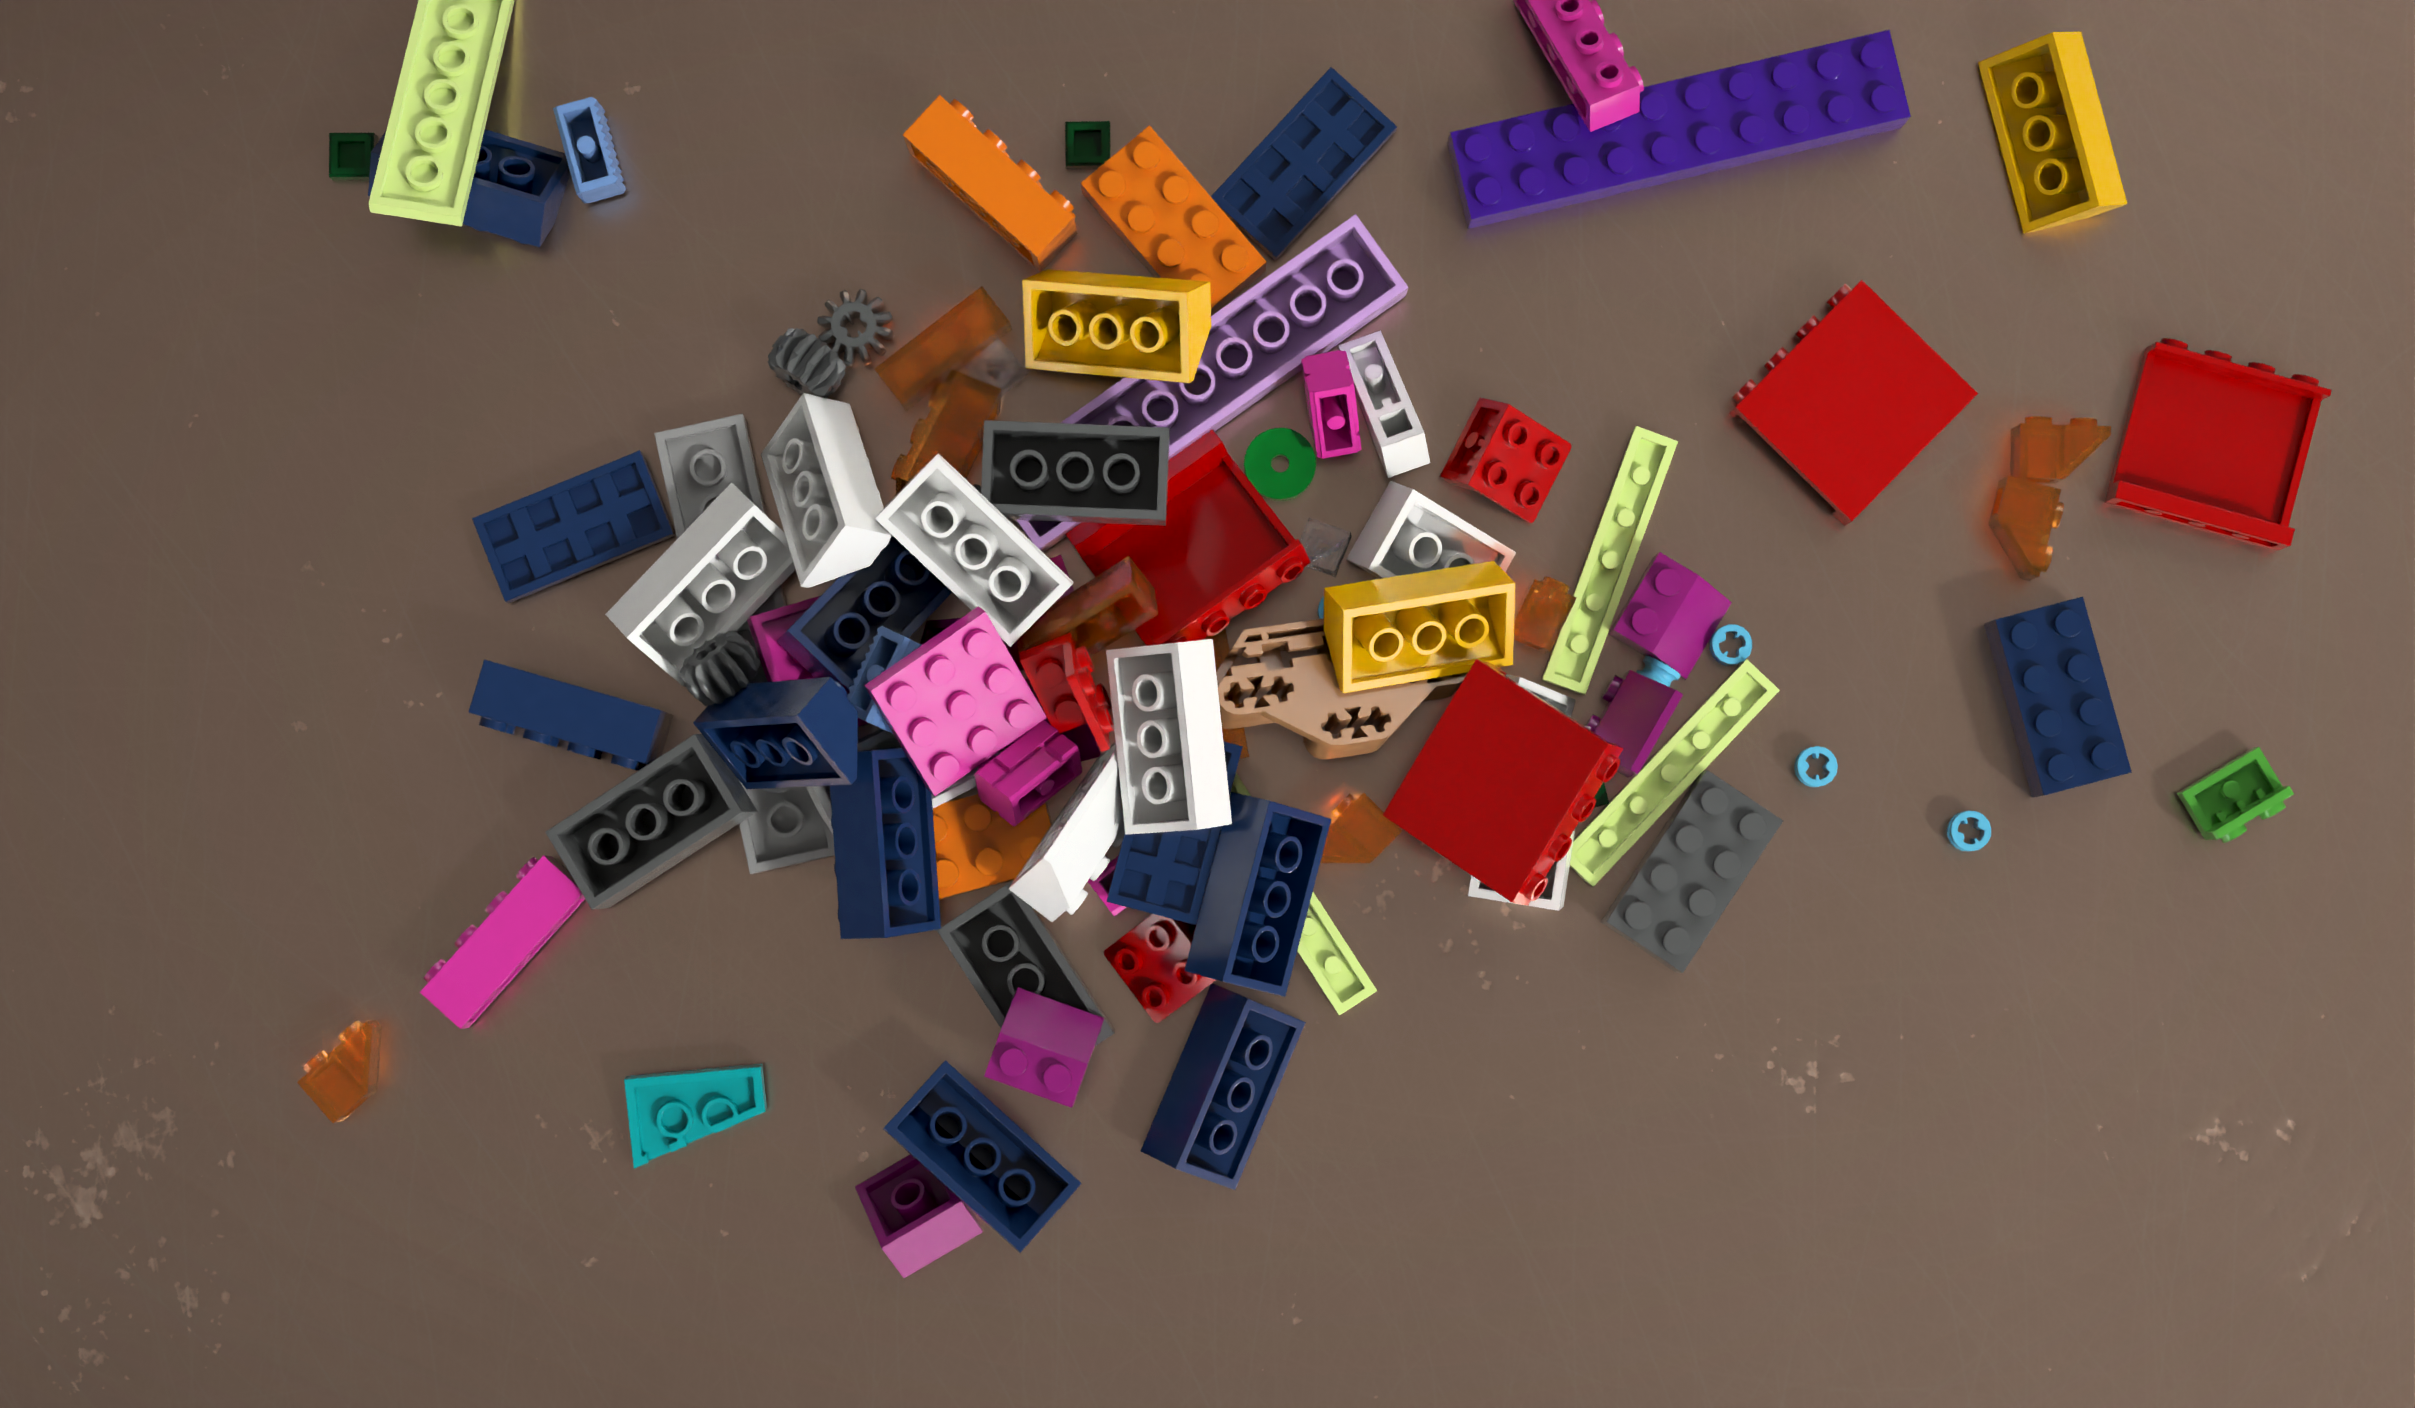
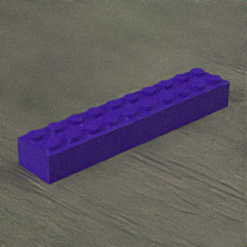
M1890 30L1646 86L1644 91L1640 92V111L1592 132L1588 130L1574 104H1569L1450 132L1447 146L1467 229L1899 129L1909 120L1911 115Z

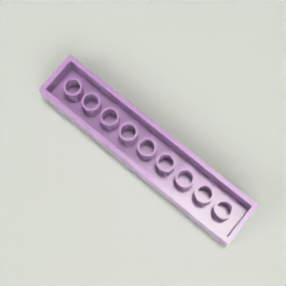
M1355 214L1211 316V329L1194 380L1191 383L1124 377L1061 423L1167 427L1170 429V460L1213 429L1215 432L1302 370L1301 359L1305 358V356L1328 352L1403 299L1409 287ZM1015 520L1027 538L1043 553L1067 537L1065 534L1081 523Z

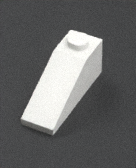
M1381 330L1338 345L1339 350L1346 351L1354 381L1355 394L1387 477L1390 478L1429 464L1430 458L1424 430Z

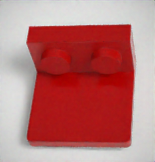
M1480 397L1439 477L1452 485L1477 491L1523 521L1533 523L1572 445L1510 404Z
M1071 633L1019 652L1020 662L1051 726L1061 734L1088 723L1100 751L1109 750V732L1115 730L1108 711L1112 709V705L1102 683L1095 685L1091 675V672L1094 671V666L1086 647L1081 646L1077 648Z
M1151 914L1105 949L1104 956L1155 1023H1159L1216 980L1185 971L1196 925Z

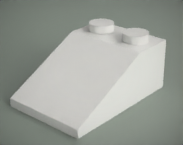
M1390 481L1346 559L1378 579L1489 561H1495L1506 572L1516 552L1414 489Z

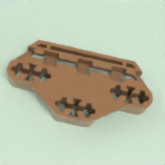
M1324 618L1244 629L1216 671L1222 729H1235L1276 722L1302 735L1306 750L1318 759H1334L1377 751L1423 701L1452 696L1467 675V673L1342 693L1339 689L1324 632ZM1317 649V655L1291 658L1289 661L1290 667L1284 668L1281 651L1289 653ZM1238 657L1257 658V663L1231 667ZM1241 703L1238 708H1235V704ZM1367 721L1368 725L1362 726ZM1332 734H1338V735L1335 737V739H1334L1333 736H1332Z

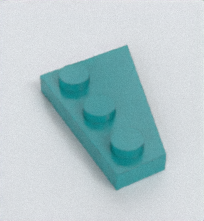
M762 1063L626 1076L624 1079L634 1169L670 1151L674 1152L695 1140L720 1132L759 1115L767 1109Z

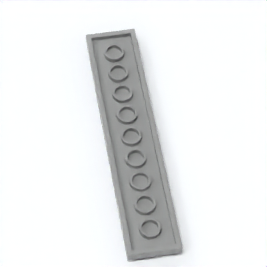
M743 414L654 433L677 539L731 482L766 514L746 420ZM782 585L773 592L752 616L786 606ZM746 621L736 632L751 644L756 651V656L760 660L748 622ZM761 663L756 677L748 681L747 684L767 682ZM743 786L758 811L739 823L750 874L835 856L833 834L818 812L806 787L746 789Z

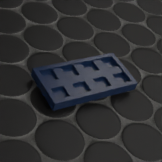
M1330 67L1211 197L1231 221L1276 261L1395 133L1397 126L1335 69Z
M640 450L472 518L503 598L507 603L675 536L644 455Z
M1224 742L1230 797L1243 746ZM1222 826L1187 831L1127 835L1124 833L1107 902L1196 925Z

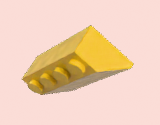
M2051 32L1978 62L2023 233H2031L2087 219L2127 205L2081 32Z
M1046 269L1022 280L1025 369L1191 383L1194 380L1211 329L1210 282Z
M1495 561L1324 588V632L1339 689L1342 693L1467 673L1476 659L1493 664L1496 667L1513 665L1515 582Z

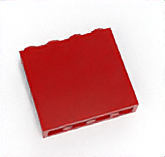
M1863 280L1853 289L1845 283L1826 302L1832 310L1821 321L1813 315L1795 333L1801 341L1790 352L1782 346L1764 365L1769 373L1758 384L1750 379L1732 397L1738 404L1729 413L1733 418L1738 414L1835 509L1832 515L1844 526L1852 522L1978 395Z
M2162 338L2161 343L2155 342L2145 348L2104 503L2277 551L2290 547L2295 529L2288 526L2321 401L2330 397L2332 390L2318 386L2319 380L2310 376L2293 374L2291 378L2276 375L2274 374L2276 369L2270 365L2249 362L2247 367L2231 362L2232 356L2223 352L2206 350L2204 354L2189 351L2187 350V343L2175 339Z
M1213 429L1169 460L1166 526L1081 522L1065 534L1077 554L1146 646L1204 640L1208 636L1219 634L1228 626L1231 619L1245 609H1252L1261 604L1269 592L1283 582L1287 583L1296 579L1303 572L1304 567L1311 563L1299 539H1294L1228 454L1223 442Z
M1476 659L1383 813V816L1510 902L1528 906L1531 901L1538 899L1545 890L1548 883L1546 875L1554 862L1560 861L1567 854L1572 844L1570 836L1578 823L1585 821L1592 813L1596 804L1594 797L1603 782H1608L1617 772L1620 765L1618 757L1624 748L1608 742L1507 677V673L1498 667Z

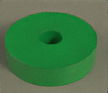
M1272 428L1260 433L1248 446L1244 459L1245 476L1262 497L1273 501H1287L1301 495L1310 486L1316 470V457L1311 444L1303 435L1288 428ZM1276 457H1284L1288 461L1289 467L1284 472H1276L1271 466L1272 460Z

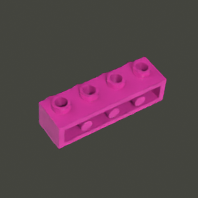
M1513 0L1590 132L1640 111V92L1644 91L1641 75L1635 66L1629 67L1626 63L1622 44L1614 32L1609 34L1605 28L1603 13L1596 0Z
M543 855L540 860L532 857L517 873L516 877L520 882L509 894L505 891L500 892L486 907L485 911L489 916L478 928L471 925L454 943L458 948L456 953L447 962L444 959H440L424 976L423 979L428 983L420 993L460 1029L469 1028L585 900L571 874L552 856Z

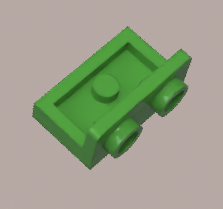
M2253 747L2177 794L2204 840L2221 839L2223 843H2226L2246 832L2247 828L2244 824L2258 815L2261 820H2264L2282 811L2286 807L2283 800L2292 796L2294 792L2290 786H2282L2260 747Z

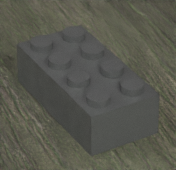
M984 420L981 494L1007 519L1166 526L1170 429L1167 427Z
M694 734L545 833L590 908L594 910L612 907L758 811L738 778L702 734Z
M1703 771L1694 780L1601 922L1673 971L1683 973L1783 820L1710 771Z
M1014 880L937 930L1000 1028H1002L1014 995L1019 987L1105 1018L1095 1046L1115 1033V1030L1037 911L1009 890Z

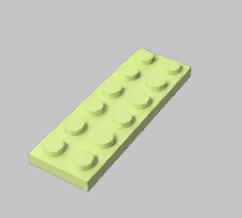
M418 0L369 199L370 212L462 227L515 0Z

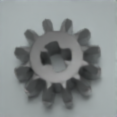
M859 289L855 302H851V298L846 290L841 291L840 298L843 305L838 307L833 301L827 300L825 306L833 316H819L817 319V323L820 326L829 329L822 332L818 339L827 344L833 343L830 349L837 352L838 357L845 351L844 363L846 366H852L855 362L856 354L859 353L864 365L871 364V357L868 353L870 349L873 348L881 356L886 353L885 347L878 339L892 340L894 337L892 330L881 327L893 320L892 314L890 312L878 313L883 305L880 297L872 299L866 305L867 293L863 289ZM860 318L863 326L866 328L863 334L858 331L859 337H851L849 331L845 328L848 322L853 325L852 319Z
M788 328L784 335H780L772 345L773 349L768 355L769 367L776 373V377L783 380L787 387L796 390L799 395L807 393L828 398L830 394H834L841 384V379L846 374V366L843 360L838 357V353L830 349L826 342H822L814 334H808L804 329Z
M728 631L725 634L718 633L713 639L706 640L701 647L694 649L693 654L684 660L679 675L691 695L702 702L704 706H708L714 703L720 704L726 698L735 696L740 689L746 688L748 681L756 677L761 662L756 656V651L745 638L736 631Z

